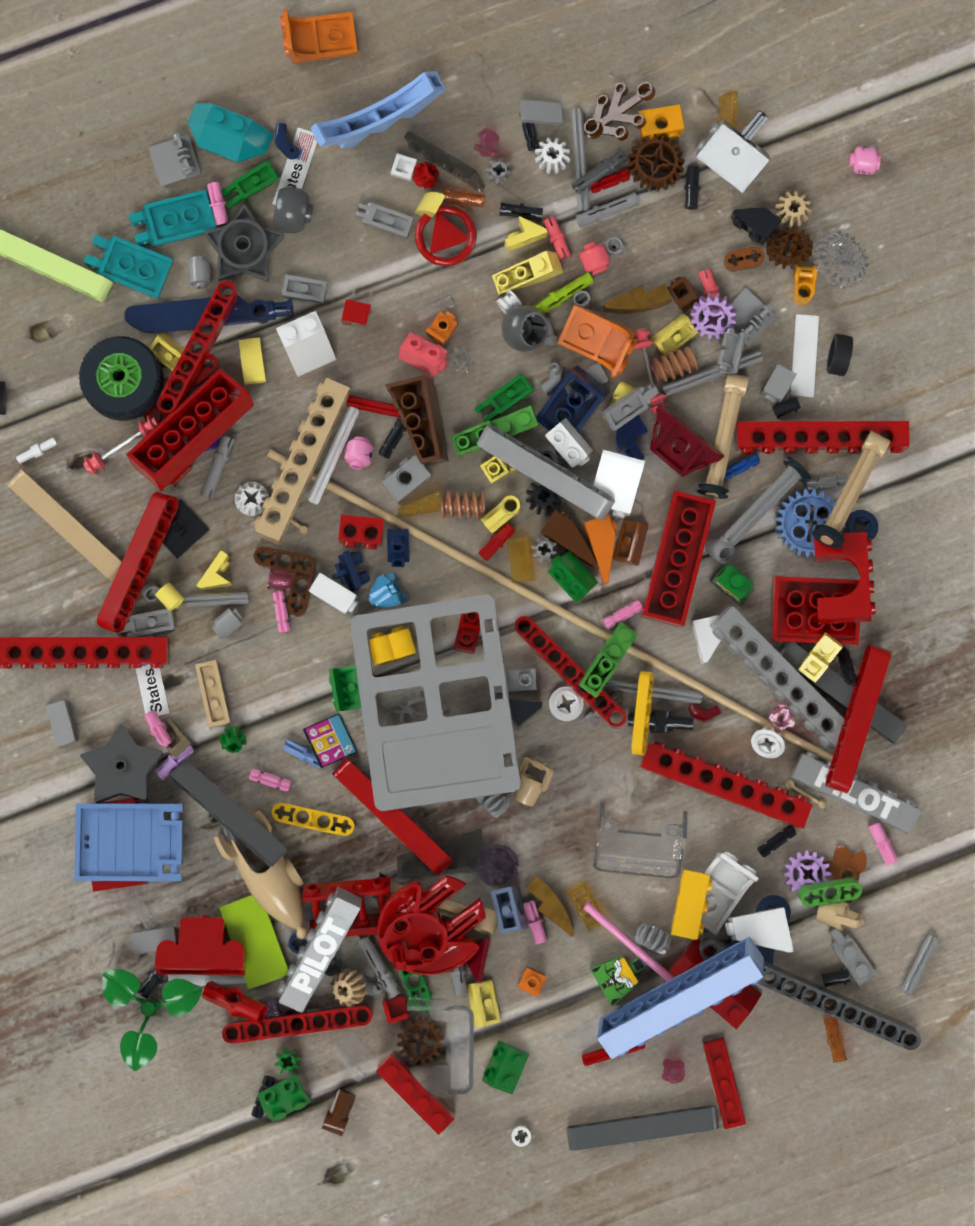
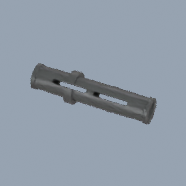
M620 149L610 158H604L601 164L576 181H573L571 183L572 189L574 190L578 187L575 193L580 194L605 175H611L617 167L628 161L627 154L621 156L625 152Z

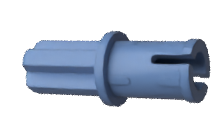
M291 739L285 742L283 746L284 751L299 758L300 762L305 761L320 770L319 763L313 751L309 749V746L306 748Z

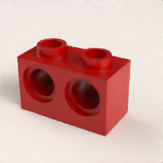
M341 514L338 541L343 543L344 547L355 548L356 544L364 545L365 549L377 550V546L382 547L385 521L382 518ZM350 526L355 527L357 532L353 537H347L345 535L346 528ZM369 529H376L378 535L374 539H369L366 537V532Z

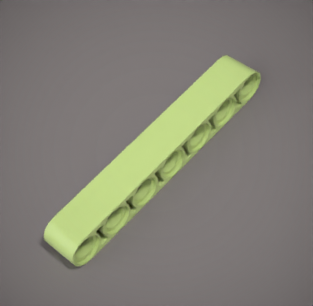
M0 229L1 256L100 302L105 301L113 285L112 281Z

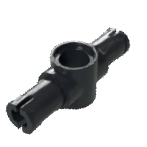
M652 710L650 713L649 730L655 733H670L673 729L693 730L694 718L674 716V714H671V711ZM629 713L628 726H634L635 714Z

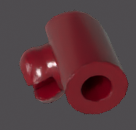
M693 703L688 708L691 717L702 722L722 714L717 704L705 709L699 707V704Z

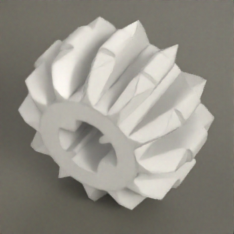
M548 137L546 144L540 142V149L535 150L537 155L535 162L540 163V170L546 167L547 174H550L551 169H554V173L558 174L559 168L565 170V163L570 162L568 157L570 149H565V142L559 145V138H555V141L551 142V139ZM549 153H553V155L556 156V158L552 159V157L549 156Z

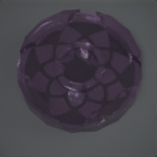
M493 844L484 848L479 854L477 871L480 878L487 885L494 888H502L511 884L518 875L519 861L510 847Z

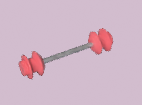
M646 329L636 330L635 339H638V342L634 349L642 350L650 383L655 386L646 350L653 343L647 337L651 332L646 331ZM659 393L651 398L652 407L648 411H653V414H657L656 409L660 404L667 408L669 404H664L663 401L667 395Z
M147 416V422L139 421L140 432L103 456L95 451L92 452V458L85 456V462L83 463L85 469L90 474L93 473L95 475L98 474L97 469L105 470L106 458L141 435L144 437L160 424L155 417Z

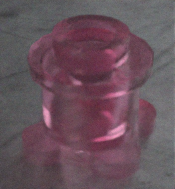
M490 129L480 132L479 144L474 145V150L484 157L490 155L497 156L499 151L495 147L496 142L499 141V136Z
M270 568L267 589L277 588L283 589V592H285L286 588L291 587L292 575H288V570L279 572L275 571L274 568Z
M777 706L769 715V720L773 722L776 732H782L783 729L794 726L793 714L787 706Z
M669 1059L664 1060L662 1079L673 1084L681 1082L685 1076L684 1063L680 1060L677 1062H672ZM672 1069H677L676 1075L670 1074Z

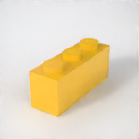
M682 869L670 930L671 935L694 940L698 939V935L702 936L704 923L701 922L702 914L707 913L709 903L705 901L706 893L711 892L713 880L709 879V874Z

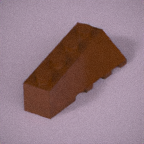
M421 375L386 384V389L390 392L393 399L392 402L400 414L401 422L410 436L409 439L420 463L434 465L449 461L433 378Z

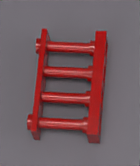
M391 877L303 885L302 901H311L314 919L310 920L309 931L317 926L316 919L320 911H322L320 901L327 900L330 893L334 894L339 887L362 898L358 915L355 917L345 937L377 934L378 917L383 905L386 903L385 894H391ZM377 895L379 913L366 914L364 896Z

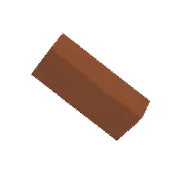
M623 518L613 560L634 566L639 565L648 531L647 524Z

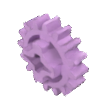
M708 293L707 299L701 296L699 299L700 303H694V309L691 310L690 314L693 317H691L690 322L695 324L694 331L701 330V337L706 333L708 334V339L715 335L718 340L720 334L724 335L728 328L734 329L733 324H736L737 317H735L737 309H732L733 302L727 303V296L720 299V295L717 293L715 298H712V295ZM703 310L704 315L700 319V312ZM727 314L728 320H727V322L725 323V322H724V318H725V315Z
M804 850L803 856L796 852V859L788 858L791 864H784L788 872L783 873V876L788 877V880L784 883L792 885L790 888L791 892L799 891L805 883L813 884L828 881L826 876L831 875V872L825 870L829 867V864L822 863L824 860L823 856L817 859V852H813L809 856L808 850ZM810 859L813 862L809 865H804L800 861ZM819 868L821 871L820 880L817 878V870ZM794 869L797 871V878L795 879V881L793 879ZM802 869L811 870L809 874L812 879L803 878L805 874Z

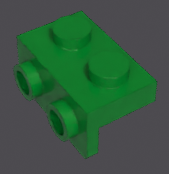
M356 665L329 669V683L332 686L333 692L332 702L336 712L362 708Z
M498 1041L492 1051L489 1064L484 1070L482 1081L492 1088L513 1095L529 1053Z
M296 1074L257 1095L264 1113L272 1122L281 1120L287 1114L295 1110H301L306 1104L312 1102Z

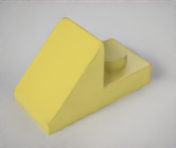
M518 217L522 233L514 232L509 234L507 239H505L504 245L507 252L547 238V230L536 223Z
M220 551L196 586L201 590L232 585L219 575L220 572L224 573L230 565L228 561L230 556Z

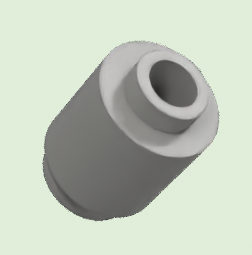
M195 256L190 258V263L188 264L190 285L195 286L196 289L207 288L208 284L212 283L210 263L207 261V257Z
M228 608L213 620L214 623L211 625V628L221 639L225 636L228 637L243 625L241 622L243 617L236 608L234 610Z

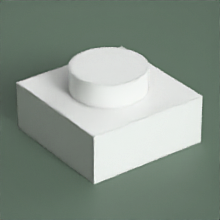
M396 154L390 173L391 176L411 182L414 174L413 168L417 164V159Z

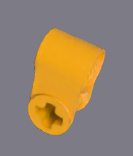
M797 264L795 265L793 300L797 305H807L814 296L818 265H802V267H799ZM805 290L809 296L802 297L799 291Z

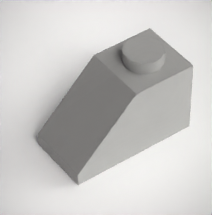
M777 364L761 392V395L764 396L763 399L771 404H780L797 374Z

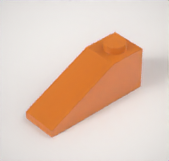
M609 515L604 520L596 518L584 522V529L593 556L597 561V568L603 586L609 582L616 536L615 531H618L615 520L610 519Z

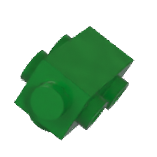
M570 551L564 556L559 554L551 561L553 566L547 571L576 603L599 583Z

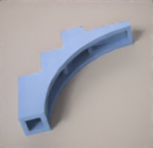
M437 71L424 72L385 99L353 114L326 122L315 123L311 130L320 146L340 145L341 148L355 147L369 134L386 131L400 118L414 117L446 91V88Z

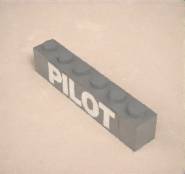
M809 752L806 755L800 754L789 778L906 834L912 833L922 811L916 808L918 804L908 799H905V802L897 799V794L886 790L884 793L877 789V784L868 780L863 783L857 780L859 776L856 774L852 787L847 794L825 786V781L831 762L827 761L824 764L818 761V756Z
M339 887L334 894L330 893L325 904L327 905L325 912L320 911L316 919V928L310 929L306 941H308L306 946H301L296 957L298 958L296 964L292 963L287 972L288 979L282 981L277 993H280L279 1003L301 1013L304 1011L361 908V897Z

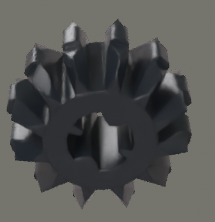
M531 483L533 490L526 491V494L532 496L526 498V503L533 502L529 509L532 511L537 507V515H540L541 509H544L546 516L549 515L548 508L553 512L557 510L554 504L561 505V500L556 499L560 495L538 483L539 487L535 483ZM541 493H546L545 496L549 495L547 502H542V499H538Z

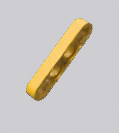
M641 671L639 675L632 737L633 755L644 756L647 749L654 684L653 672Z
M278 803L272 808L273 819L281 823L341 836L351 835L355 829L354 821L346 816L287 803ZM281 806H283L284 811L292 812L291 808H295L293 822L289 821L290 816H283L280 819L279 814H276V809H281ZM300 811H306L309 815L308 821L304 824L297 821V814ZM322 815L328 816L330 819V824L326 828H321L318 825V819ZM334 817L338 818L337 823H344V820H347L348 825H351V829L346 830V833H344L341 827L335 826V831H332Z

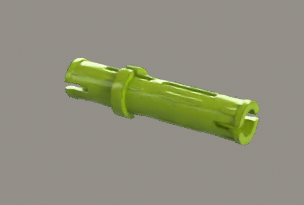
M585 272L558 291L550 292L548 297L534 304L533 307L539 309L544 315L555 307L559 308L561 303L574 296L576 292L594 284L591 275Z

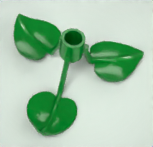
M113 969L103 973V994L108 1003L121 1007L127 1005L130 999L141 1003L140 1010L145 1016L138 1033L128 1031L121 1039L120 1052L127 1066L133 1071H137L155 1057L157 1042L151 1034H143V1030L150 1017L159 1012L160 1006L167 1005V1011L171 1016L179 1017L186 1015L198 1003L202 994L201 986L185 979H173L166 983L162 990V996L165 1001L159 1002L155 998L144 1000L134 996L140 990V982L131 972Z

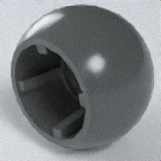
M297 187L280 189L275 205L273 225L285 233L293 234L303 231L304 224H310L313 212V205L308 204L309 195Z
M530 305L516 306L508 311L503 319L502 336L505 342L517 351H532L541 346L547 336V320L536 307Z

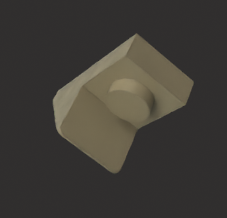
M169 718L165 724L172 742L165 748L176 759L192 744V741Z

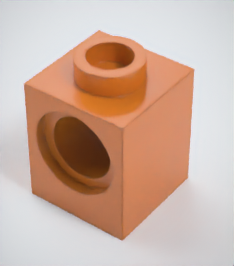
M526 966L517 987L538 997L547 976Z

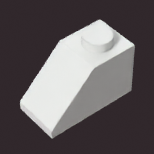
M718 615L691 622L701 664L709 661L721 641L712 633L713 629L710 627V624Z

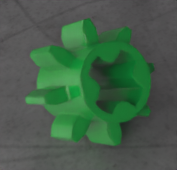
M229 726L224 729V734H219L222 749H226L230 753L239 752L242 750V745H247L244 730H240L236 726Z
M284 1047L283 1055L280 1053L276 1054L280 1060L274 1065H280L282 1068L281 1074L286 1070L292 1075L294 1067L300 1069L297 1061L302 1059V1056L297 1057L295 1055L296 1049L288 1052L287 1047ZM291 1056V1062L294 1064L286 1066L283 1057Z

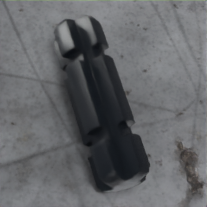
M522 122L528 151H535L539 148L538 139H536L534 123Z
M402 419L396 421L395 429L392 428L384 441L385 445L381 446L378 452L386 459L390 458L393 453L392 449L396 448L403 436L402 432L406 431L401 422Z
M843 646L837 654V658H839L838 661L844 682L852 685V683L857 681L856 673H854L855 670L849 650Z
M788 825L783 829V832L777 833L766 841V844L759 846L757 850L762 857H766L771 854L770 851H775L786 843L788 838H793L797 833L791 825Z
M265 1075L262 1081L263 1086L260 1087L259 1093L273 1086L275 1078ZM257 1096L256 1106L253 1107L251 1115L261 1119L264 1111Z

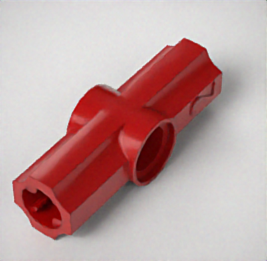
M214 981L207 982L204 986L202 998L226 1009L230 1016H242L257 1024L262 1023L265 1019L268 1006L245 996L241 989H229Z

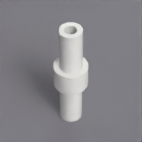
M53 437L41 444L36 443L30 446L29 450L16 456V459L21 464L33 457L37 458L43 455L44 451L58 445L57 440Z

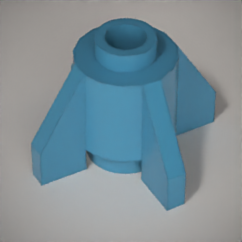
M394 572L388 575L384 573L375 580L368 597L372 606L382 609L384 607L403 605L409 601V598L401 591L400 586L396 582L397 579Z

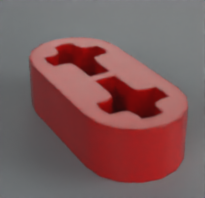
M209 354L206 359L210 362L214 360L212 363L214 367L212 369L207 367L203 371L201 370L192 388L200 386L218 371L219 361L214 355ZM193 364L189 366L184 372L191 371L193 369Z

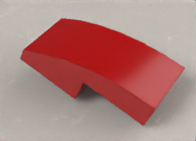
M478 612L461 614L453 650L474 655L481 628Z

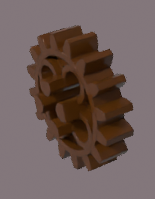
M785 227L783 232L778 229L777 235L771 234V240H767L766 254L769 255V261H774L775 266L782 264V269H785L787 265L794 269L796 264L802 267V261L808 262L809 256H812L813 242L810 241V235L804 236V230L797 232V227H794L792 231ZM793 240V244L790 245V255L786 256V252L789 251V241Z
M417 1016L414 1023L410 1019L407 1020L408 1027L401 1026L404 1033L397 1034V1037L402 1039V1041L397 1042V1046L403 1047L399 1052L400 1055L406 1053L405 1060L408 1061L412 1058L414 1065H416L418 1060H421L422 1065H425V1059L433 1062L432 1055L439 1056L440 1053L437 1048H443L444 1046L439 1043L440 1040L444 1039L443 1035H438L441 1027L435 1029V1021L433 1020L429 1024L427 1023V1017L420 1021ZM425 1026L427 1032L424 1034L423 1040H434L435 1046L429 1047L426 1043H422V1053L415 1055L413 1051L417 1047V1041L408 1042L406 1036L411 1034L414 1038H419V1028Z

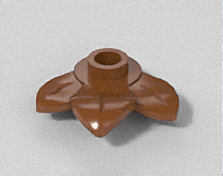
M838 845L834 852V861L824 862V864H829V867L825 870L831 872L829 877L835 879H844V874L850 872L853 878L859 881V874L865 870L867 865L866 854L862 850L852 855L845 846Z

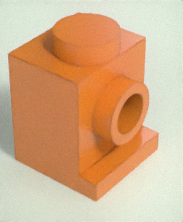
M440 311L426 330V336L444 347L458 327V323L455 321L457 318L448 311L445 314ZM440 323H446L447 327L441 329L439 327Z

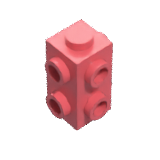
M411 332L399 350L400 360L435 378L440 371L444 372L449 362L446 360L448 351L442 346L433 344L421 335H415Z

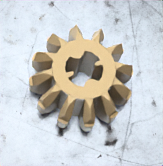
M794 191L793 196L790 192H786L785 197H779V204H776L775 209L779 211L776 217H783L781 224H785L788 221V226L791 228L794 222L798 227L801 226L802 221L807 222V215L811 214L812 210L808 208L811 202L804 201L805 194L798 197V191ZM790 206H793V209L796 207L797 211L795 213L793 212L794 210L790 211Z
M348 968L336 973L330 983L333 987L330 992L335 994L334 1000H340L341 1006L347 1005L352 1007L362 1002L368 992L364 988L367 983L362 981L363 975L358 976L357 969L351 971Z

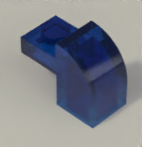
M639 415L618 428L615 435V447L617 452L625 448L626 451L624 453L626 456L644 461L645 458L635 441L646 436L648 430Z

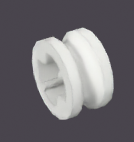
M519 1125L512 1130L511 1136L515 1145L520 1147L528 1145L531 1140V1132L526 1126ZM519 1130H523V1133L526 1132L528 1134L523 1142L515 1138Z

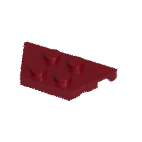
M663 404L658 405L656 409V423L653 427L654 437L651 440L650 450L678 474L684 477L724 458L721 452Z

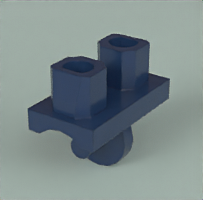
M387 529L388 562L392 563V567H405V562H409V529Z
M347 550L338 556L340 563L335 564L337 572L332 574V578H339L342 585L348 584L350 591L354 592L368 583L370 577L366 570L357 573L355 566L363 563L361 552L350 553Z

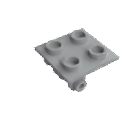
M181 133L173 135L174 139L148 147L161 187L201 174L189 135L182 136Z
M745 288L733 301L732 309H737L735 316L737 321L733 325L735 333H746L744 344L749 347L777 316L772 312L774 309L769 304L764 305ZM727 314L725 315V318H724V322H725V323H726L727 320H728Z

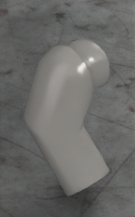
M556 362L549 366V380L540 385L545 394L559 386L562 382L563 369Z
M363 975L362 981L367 983L364 987L368 991L366 996H380L383 992V986L380 983L367 982Z

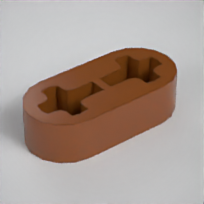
M759 247L730 251L725 256L724 266L731 272L756 268L762 264L764 252ZM752 252H755L756 256H760L757 262H754L753 259L746 260V258L750 257ZM732 256H734L735 260L742 259V261L737 262L736 266L728 262Z

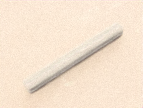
M350 406L347 409L308 496L310 503L317 505L323 495L358 417L359 410Z

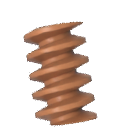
M685 347L684 353L679 349L676 351V356L670 352L668 359L665 355H661L660 362L657 358H653L651 370L656 384L659 385L660 378L666 383L668 375L675 380L676 372L681 377H684L685 369L689 374H692V367L698 372V366L692 350L689 347Z
M447 491L445 497L442 495V518L446 517L447 512H449L451 518H454L456 512L460 519H462L464 513L467 514L468 519H471L473 513H475L477 519L480 518L481 513L485 517V493L481 492L478 498L476 492H473L471 498H469L467 491L464 492L462 497H460L458 491L455 492L454 497L451 496L450 491Z

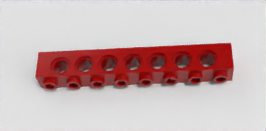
M909 421L737 422L735 427V451L741 450V454H752L754 450H762L763 454H773L775 450H784L785 454L797 453V450H805L806 454L818 453V450H826L828 454L839 453V450H848V453L856 454L861 453V447L864 443L860 439V433L868 435L872 430L879 435L882 433L890 435L891 441L887 450H890V453H903V450L910 447ZM797 433H802L805 436L806 441L804 443L796 440L795 435ZM839 433H845L848 436L847 443L839 440ZM753 434H761L763 442L756 443L752 438ZM774 434H782L784 436V442H776L774 439ZM817 434H825L827 437V442H819L817 439Z
M0 637V668L12 669V665H21L23 669H33L34 665H42V668L54 669L56 665H64V668L76 669L77 665H86V668L97 669L99 665H107V668L118 669L120 665H129V668L138 669L142 668V664H150V668H164V664H169L170 639L167 637ZM19 647L21 649V656L14 659L12 652L15 648ZM41 647L43 655L41 658L36 659L34 651L36 648ZM63 647L65 654L61 659H57L55 652L58 648ZM84 647L87 652L86 656L79 659L77 651L79 648ZM106 647L108 655L106 658L100 659L98 652L101 648ZM124 647H128L130 650V655L126 659L120 657V651ZM149 647L152 651L151 656L143 659L141 652L144 648Z
M655 740L653 744L648 743L646 753L642 758L639 768L797 828H805L813 804L808 803V798L796 794V797L787 795L788 791L783 788L776 787L775 790L768 788V783L756 779L755 782L747 780L748 775L735 771V774L726 772L727 767L716 763L714 767L706 764L707 760L701 757L689 758L686 756L687 752L674 748V751L665 749L666 744ZM663 754L671 758V764L668 767L660 764V757ZM683 762L691 765V772L687 775L680 771V765ZM703 770H708L711 773L712 777L709 782L701 780L700 774ZM725 777L729 778L732 782L729 790H724L721 787V781ZM745 785L750 786L752 789V794L748 798L741 794V789ZM765 793H769L772 796V803L768 806L762 802V796ZM785 801L792 803L793 808L790 813H785L782 809V804Z

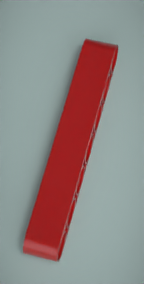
M222 281L216 287L158 398L157 406L166 417L185 401L238 300V291L231 281ZM232 289L233 292L230 296H223L224 290ZM218 307L223 308L221 314L213 315L214 309ZM207 326H212V327H213V330H212L211 333H209V334H204V333H203V330H204L205 327H207ZM203 345L201 352H193L195 346ZM193 364L191 371H183L185 365ZM176 383H183L181 390L175 391L173 389ZM168 401H172L173 407L169 410H165L164 404Z
M161 492L152 494L98 614L97 624L100 628L114 633H120L125 628L178 509L179 502L176 497Z
M521 616L515 621L514 626L518 636L611 728L620 729L625 725L626 714L624 710L603 690L597 698L590 693L580 691L579 683L585 672L531 618ZM527 622L531 627L529 631L521 632L519 625ZM542 637L546 640V643L543 647H536L534 640ZM553 652L559 653L561 655L560 661L556 663L549 660L550 654ZM569 667L577 671L576 675L572 678L564 675V671ZM596 699H606V707H596ZM613 713L622 715L623 719L620 723L615 724L611 722L610 717Z
M869 644L864 652L857 681L852 691L826 777L825 786L847 794L852 787L890 662L891 651Z
M348 758L333 771V776L438 877L454 861L401 809L378 810L374 804L372 781Z
M359 1004L352 1007L345 1006L265 1017L263 1022L259 1024L251 1020L235 1021L228 1023L223 1028L222 1037L225 1042L234 1044L365 1026L371 1022L373 1010L367 1004ZM360 1009L368 1011L369 1018L362 1021L358 1018L357 1012ZM339 1012L345 1013L347 1015V1022L343 1024L338 1023L335 1018L336 1014ZM322 1015L326 1020L325 1025L317 1026L314 1023V1017ZM293 1019H302L304 1023L303 1028L295 1029L292 1025ZM273 1021L281 1023L282 1030L280 1032L272 1031L271 1023ZM251 1024L259 1026V1035H252L249 1032ZM229 1027H234L238 1030L237 1038L228 1036L227 1030Z

